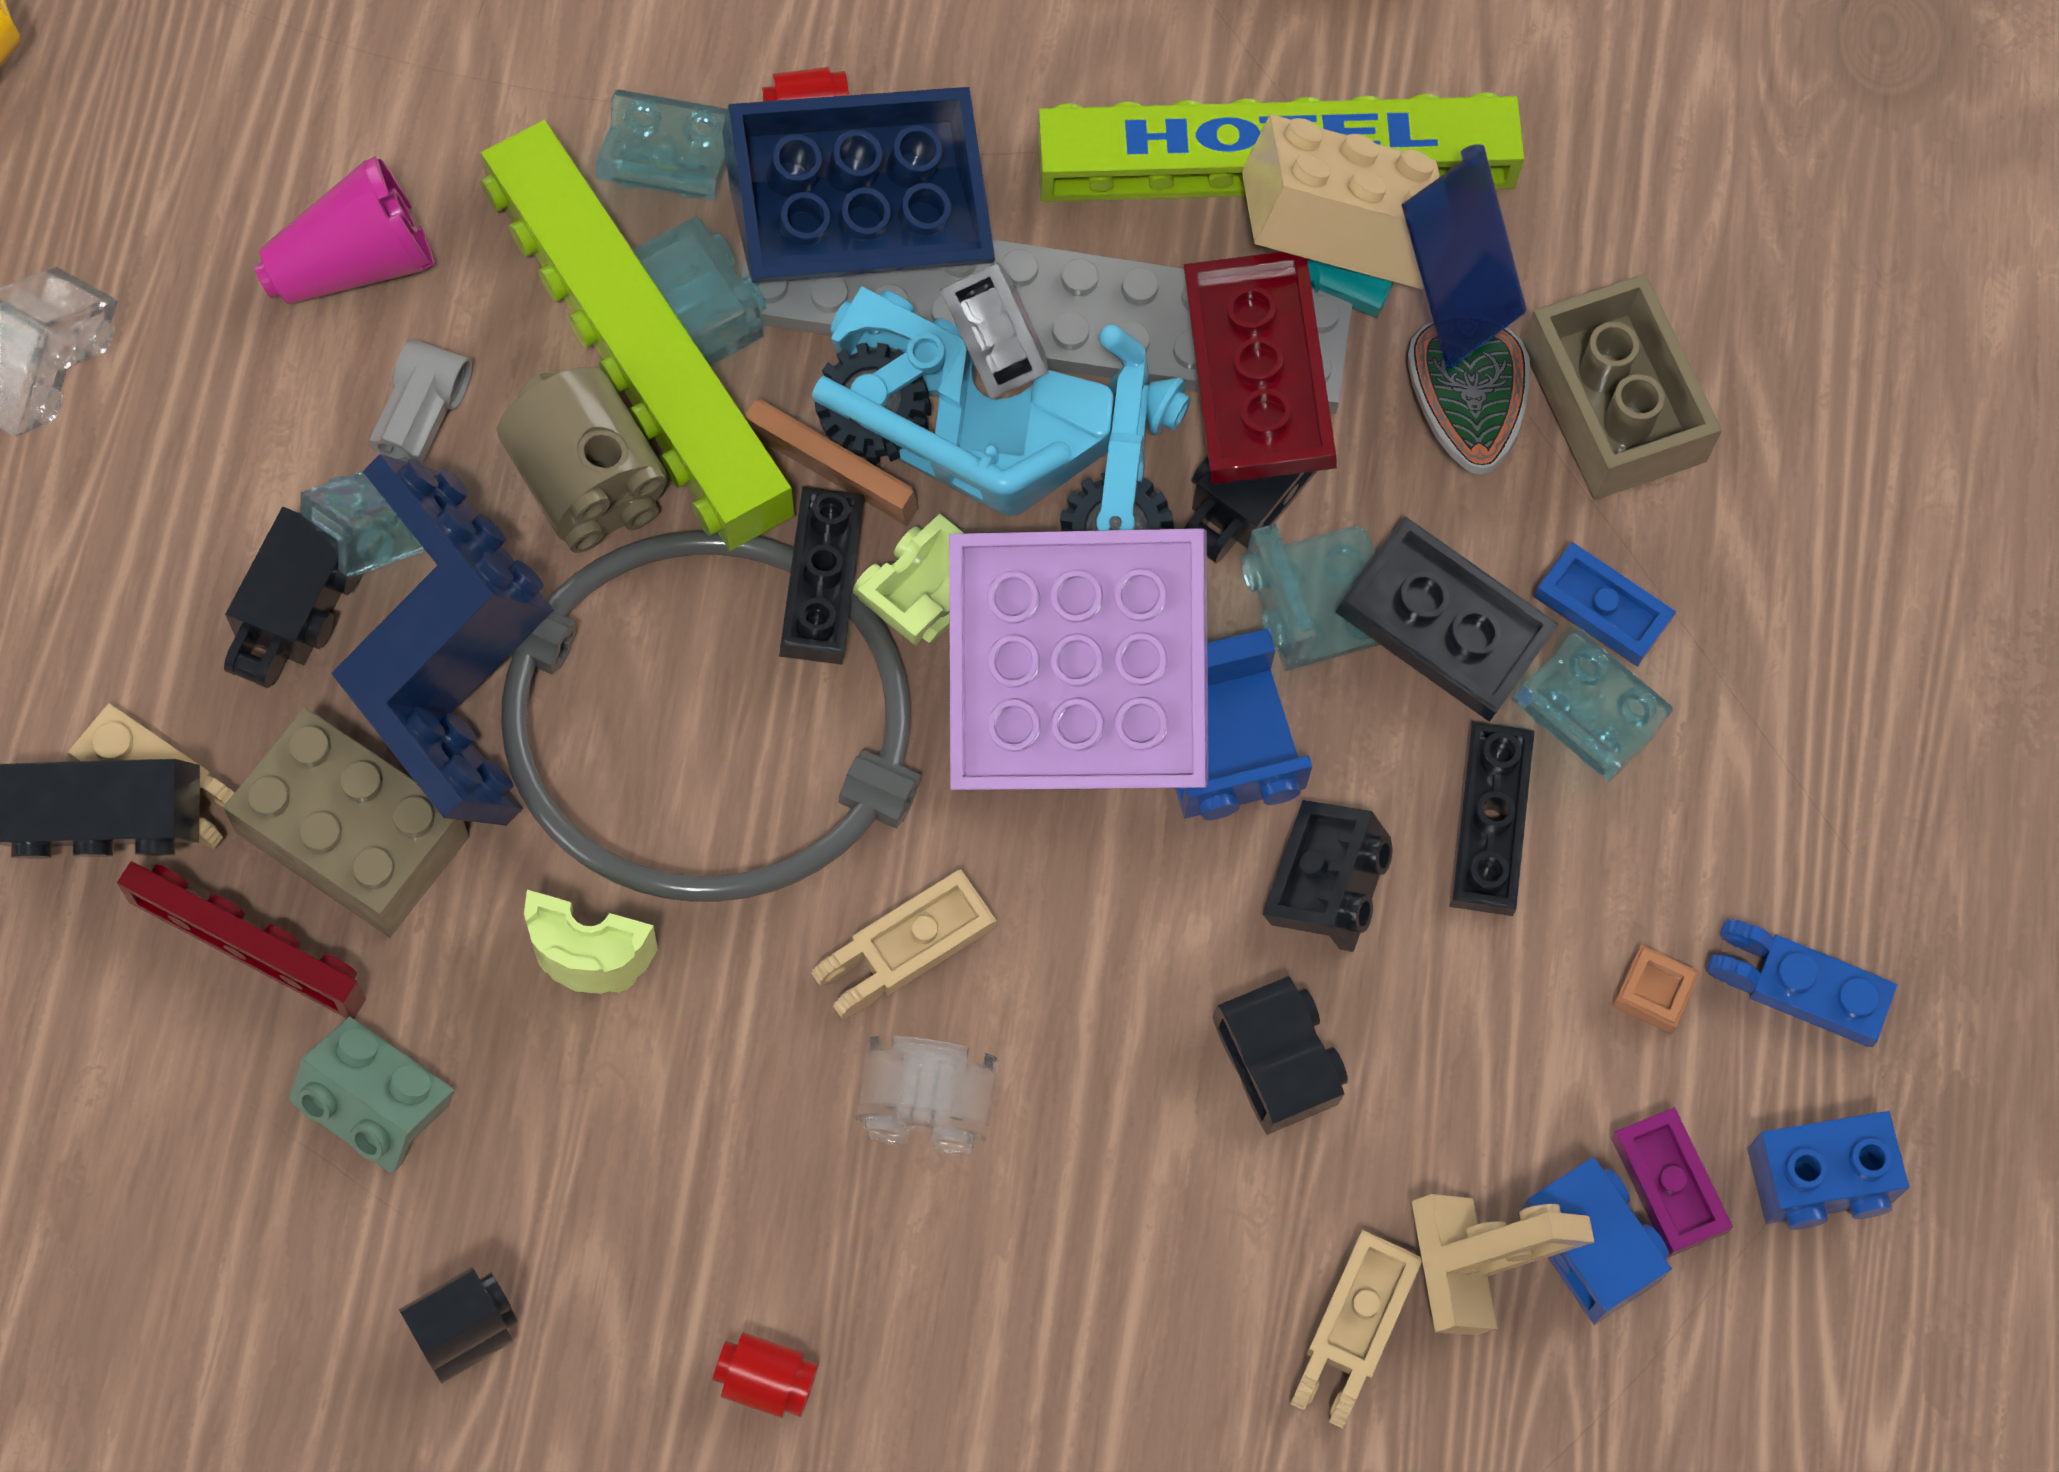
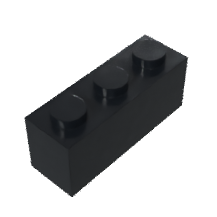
M178 759L0 764V845L11 847V858H51L53 846H73V856L111 857L113 856V845L135 844L136 855L165 856L175 855L176 843H199L200 765Z

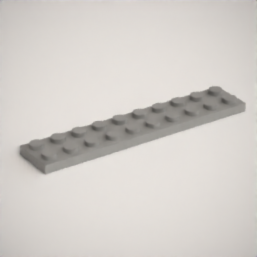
M992 239L995 254L994 263L751 283L746 258L744 257L734 306L735 321L830 336L833 335L830 333V328L837 311L845 301L852 302L861 286L878 295L883 290H888L901 296L914 306L915 310L913 313L934 323L936 318H942L955 324L940 289L995 263H999L1012 279L1044 349L1048 369L1110 379L1123 368L1122 360L1102 346L1099 334L1106 325L1113 324L1122 328L1144 346L1149 371L1148 385L1154 381L1181 378L1186 381L1185 390L1200 392L1183 268ZM1312 288L1330 413H1336L1340 399L1353 304L1320 290L1316 294L1314 293L1315 289Z

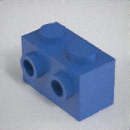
M1890 1111L1763 1131L1747 1148L1765 1223L1771 1224L1787 1221L1790 1230L1806 1229L1824 1224L1828 1221L1827 1214L1851 1210L1853 1219H1866L1886 1214L1892 1211L1891 1203H1894L1910 1188Z
M1592 1157L1529 1197L1520 1211L1537 1205L1558 1204L1561 1213L1590 1217L1594 1243L1550 1256L1548 1259L1595 1325L1659 1284L1672 1268L1666 1261L1669 1258V1252L1661 1236L1651 1225L1645 1224L1642 1226L1627 1205L1630 1202V1196L1622 1180L1610 1168L1603 1170L1595 1157Z

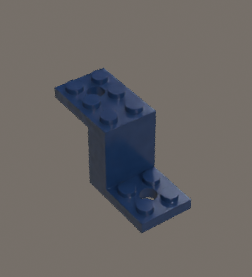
M379 454L362 472L437 566L331 674L443 818L507 826L524 809L510 792L513 788V783L502 768L494 762L484 759L472 744L476 740L472 729L452 712L554 609L540 593L544 588L541 579L525 563L513 560L502 546L506 542L503 532L489 518L475 513L465 500L469 496V491L454 474L444 468H441L439 471L425 468L414 459H409L406 462Z

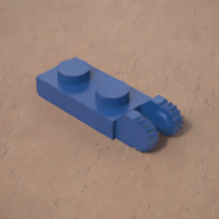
M1735 919L1724 921L1720 931L1722 940L1764 960L1760 971H1758L1751 964L1741 960L1738 961L1727 955L1714 954L1711 956L1706 968V972H1709V975L1713 976L1714 979L1720 980V982H1725L1727 985L1751 994L1750 999L1866 1047H1873L1876 1044L1898 984L1777 934L1773 938L1765 929L1750 925L1747 922Z

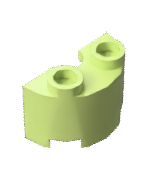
M941 514L937 515L923 529H920L918 526L910 529L902 537L894 550V556L898 560L892 565L886 562L882 567L878 564H873L860 576L853 588V593L858 596L862 603L915 646L919 644L922 638L928 643L933 642L950 627L949 534L965 533Z
M527 890L524 917L538 964L554 981L576 992L602 994L609 991L616 993L626 991L634 985L637 977L647 970L658 951L654 925L609 913L600 924L583 926L573 918L571 902Z

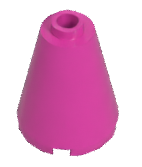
M377 156L367 161H363L259 249L262 262L255 265L254 269L262 287L270 298L280 295L287 304H292L422 272L424 269L434 265L435 261L422 227L416 228L408 210L412 208L408 199L381 158L377 159Z

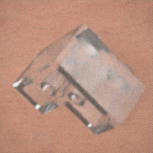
M58 267L0 288L1 429L18 437L51 423L57 417L64 402V394L61 392L67 369L100 356L109 347L115 333V326L112 324V320L118 304L117 299Z

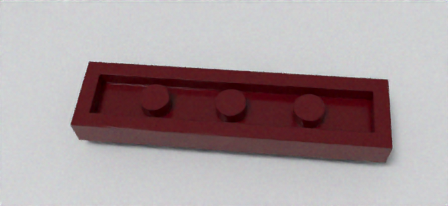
M130 861L117 881L118 886L130 904L346 1019L349 1016L355 1019L366 1001L358 981L355 980L357 972L351 966L326 953L322 955L320 960H317L300 951V941L287 931L273 924H267L264 930L242 920L245 913L235 904L221 896L211 894L207 901L186 890L189 883L184 878L162 865L155 864L150 871Z

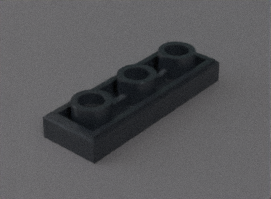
M802 486L779 657L843 664L864 495Z
M1473 721L1469 727L1449 907L1513 916L1516 911L1534 730ZM1494 810L1502 816L1503 820H1490L1484 811Z

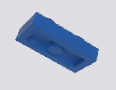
M1571 542L1538 586L1534 595L1540 602L1637 667L1670 624L1676 613L1674 609L1574 542Z

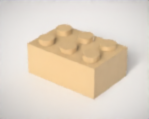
M1270 114L1242 170L1254 244L1423 290L1454 233L1437 162L1416 150L1407 149L1401 151L1376 144L1363 135L1349 134L1347 136L1319 128L1313 122L1303 118L1291 120Z

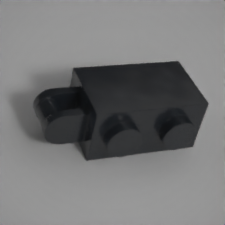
M1207 456L1192 478V483L1196 485L1192 510L1196 513L1184 529H1205L1207 531V557L1215 564L1224 558L1236 542L1252 551L1317 471L1212 484ZM1211 522L1222 530L1223 533L1219 535L1209 528L1207 524Z
M282 506L225 613L235 636L225 658V672L269 688L278 676L286 659L304 666L313 648L321 649L324 646L334 623L332 612L341 594L349 595L352 592L362 569V562L351 533ZM255 646L266 650L263 658L251 654Z

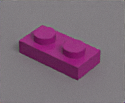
M1675 1107L1615 1131L1611 1139L1654 1229L1667 1246L1669 1257L1725 1235L1733 1228Z

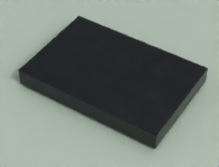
M1406 516L1335 611L1340 617L1489 722L1558 626L1557 622Z

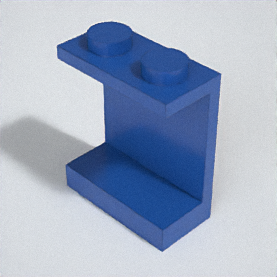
M1268 628L1207 643V788H1175L1184 819L1202 815L1204 820L1224 818L1235 813L1239 809V805L1262 799L1266 805L1281 804L1296 798L1301 793L1300 790L1307 787L1313 766L1309 755L1298 757L1271 672L1276 651Z

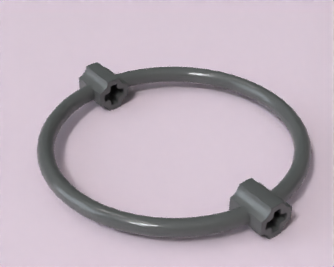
M704 530L673 532L645 538L619 547L595 559L574 573L551 594L547 602L554 611L509 655L512 659L506 674L501 708L503 746L512 778L532 816L549 837L568 855L598 875L640 893L689 902H721L745 899L779 890L803 880L837 859L866 832L875 819L897 829L900 823L905 820L913 804L921 780L920 774L903 767L911 726L910 695L907 677L900 654L887 627L881 618L853 593L854 586L852 587L849 619L855 624L867 642L882 680L885 698L884 737L879 756L862 750L859 756L855 757L839 794V803L851 808V810L822 838L787 859L743 873L719 876H692L648 868L626 860L603 848L578 829L555 804L535 766L527 728V701L531 679L535 667L551 675L558 668L561 669L571 651V646L577 633L576 621L566 616L590 593L606 582L632 569L656 561L692 555L740 557L762 562L789 573L791 572L794 547L757 536L729 551L718 533L708 536Z

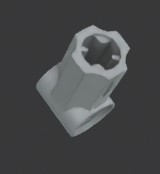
M414 338L409 339L401 350L395 365L392 394L369 439L371 448L389 457L406 462L409 459H414L422 464L447 410H456L465 396L472 374V360Z

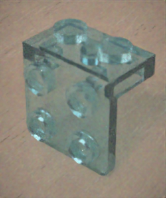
M1277 524L1252 530L1247 554L1241 557L1242 570L1249 590L1251 592L1257 591L1263 608L1261 612L1263 629H1269L1274 647L1278 650L1285 671L1380 645L1335 613L1342 600L1376 556L1368 532L1364 528L1353 526L1286 545L1283 544Z

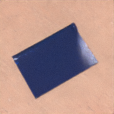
M1481 144L1464 148L1461 151L1462 162L1401 204L1446 368L1450 369L1527 311L1484 145Z

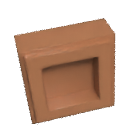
M1641 944L1617 994L1613 1007L1672 1034L1679 1023L1701 972Z

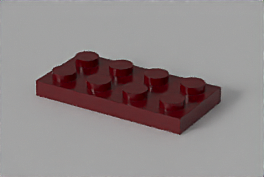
M1275 252L1184 264L1211 483L1216 484L1337 469L1336 448L1307 258L1286 252Z

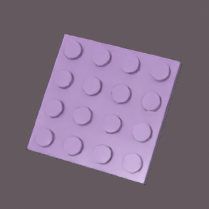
M1205 529L949 534L950 790L1207 788L1208 655L1207 531Z

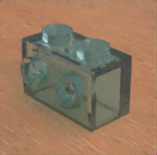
M697 215L633 249L634 254L709 365L764 337L760 312L766 309V305L755 283H751L749 276L742 280L732 267L735 264V260L723 236L719 232L710 235Z

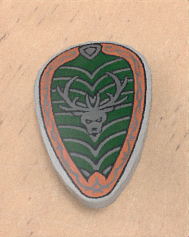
M1467 315L1439 318L1422 326L1411 339L1407 363L1412 386L1431 430L1447 453L1467 471L1479 475L1489 474L1507 458L1518 439L1530 387V357L1520 338L1509 328L1492 320Z

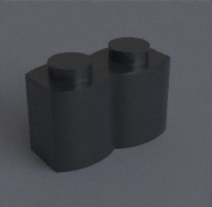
M1287 976L1217 1005L1212 1017L1230 1061L1240 1076L1251 1107L1267 1135L1339 1104L1345 1094L1342 1085L1348 1083L1347 1072L1334 1047L1325 1049L1316 1034L1314 1026L1320 1024V1017L1316 1004L1307 989L1297 990L1291 978Z
M473 1267L399 1309L441 1384L514 1342L507 1329L518 1323L509 1301L492 1272L479 1279Z

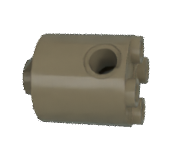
M577 367L563 372L548 371L532 378L520 389L518 398L502 414L497 426L498 437L559 539L566 541L572 552L581 553L591 549L604 536L623 526H626L628 530L641 528L658 515L659 508L655 501L667 484L666 470L605 372L596 367Z

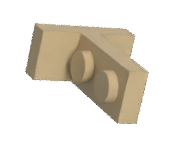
M1430 1194L1411 1201L1435 1333L1479 1335L1496 1330L1497 1324L1488 1276L1594 1243L1590 1217L1561 1213L1558 1204H1543L1525 1208L1519 1212L1521 1221L1506 1225L1502 1221L1478 1224L1473 1198Z

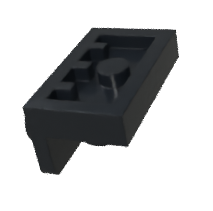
M1306 800L1302 801L1263 912V916L1272 926L1330 936L1340 950L1349 952L1355 950L1360 933H1364L1368 929L1372 919V898L1379 877L1387 872L1392 860L1393 847L1391 837L1375 814L1368 810Z

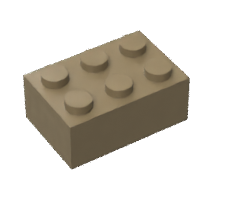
M1646 273L1533 310L1523 343L1530 357V363L1595 500L1707 462L1722 429Z
M306 707L301 710L223 806L238 835L389 938H391L469 838L464 821L443 818L413 779Z

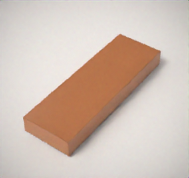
M755 399L745 413L744 418L760 441L847 492L864 495L866 503L900 523L908 526L919 509L914 490L911 486L767 402Z

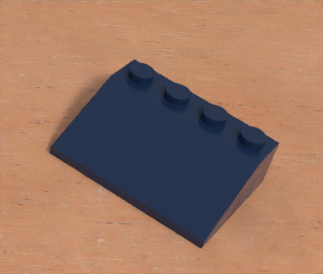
M970 87L728 105L722 136L729 187L751 283L994 263L995 254Z

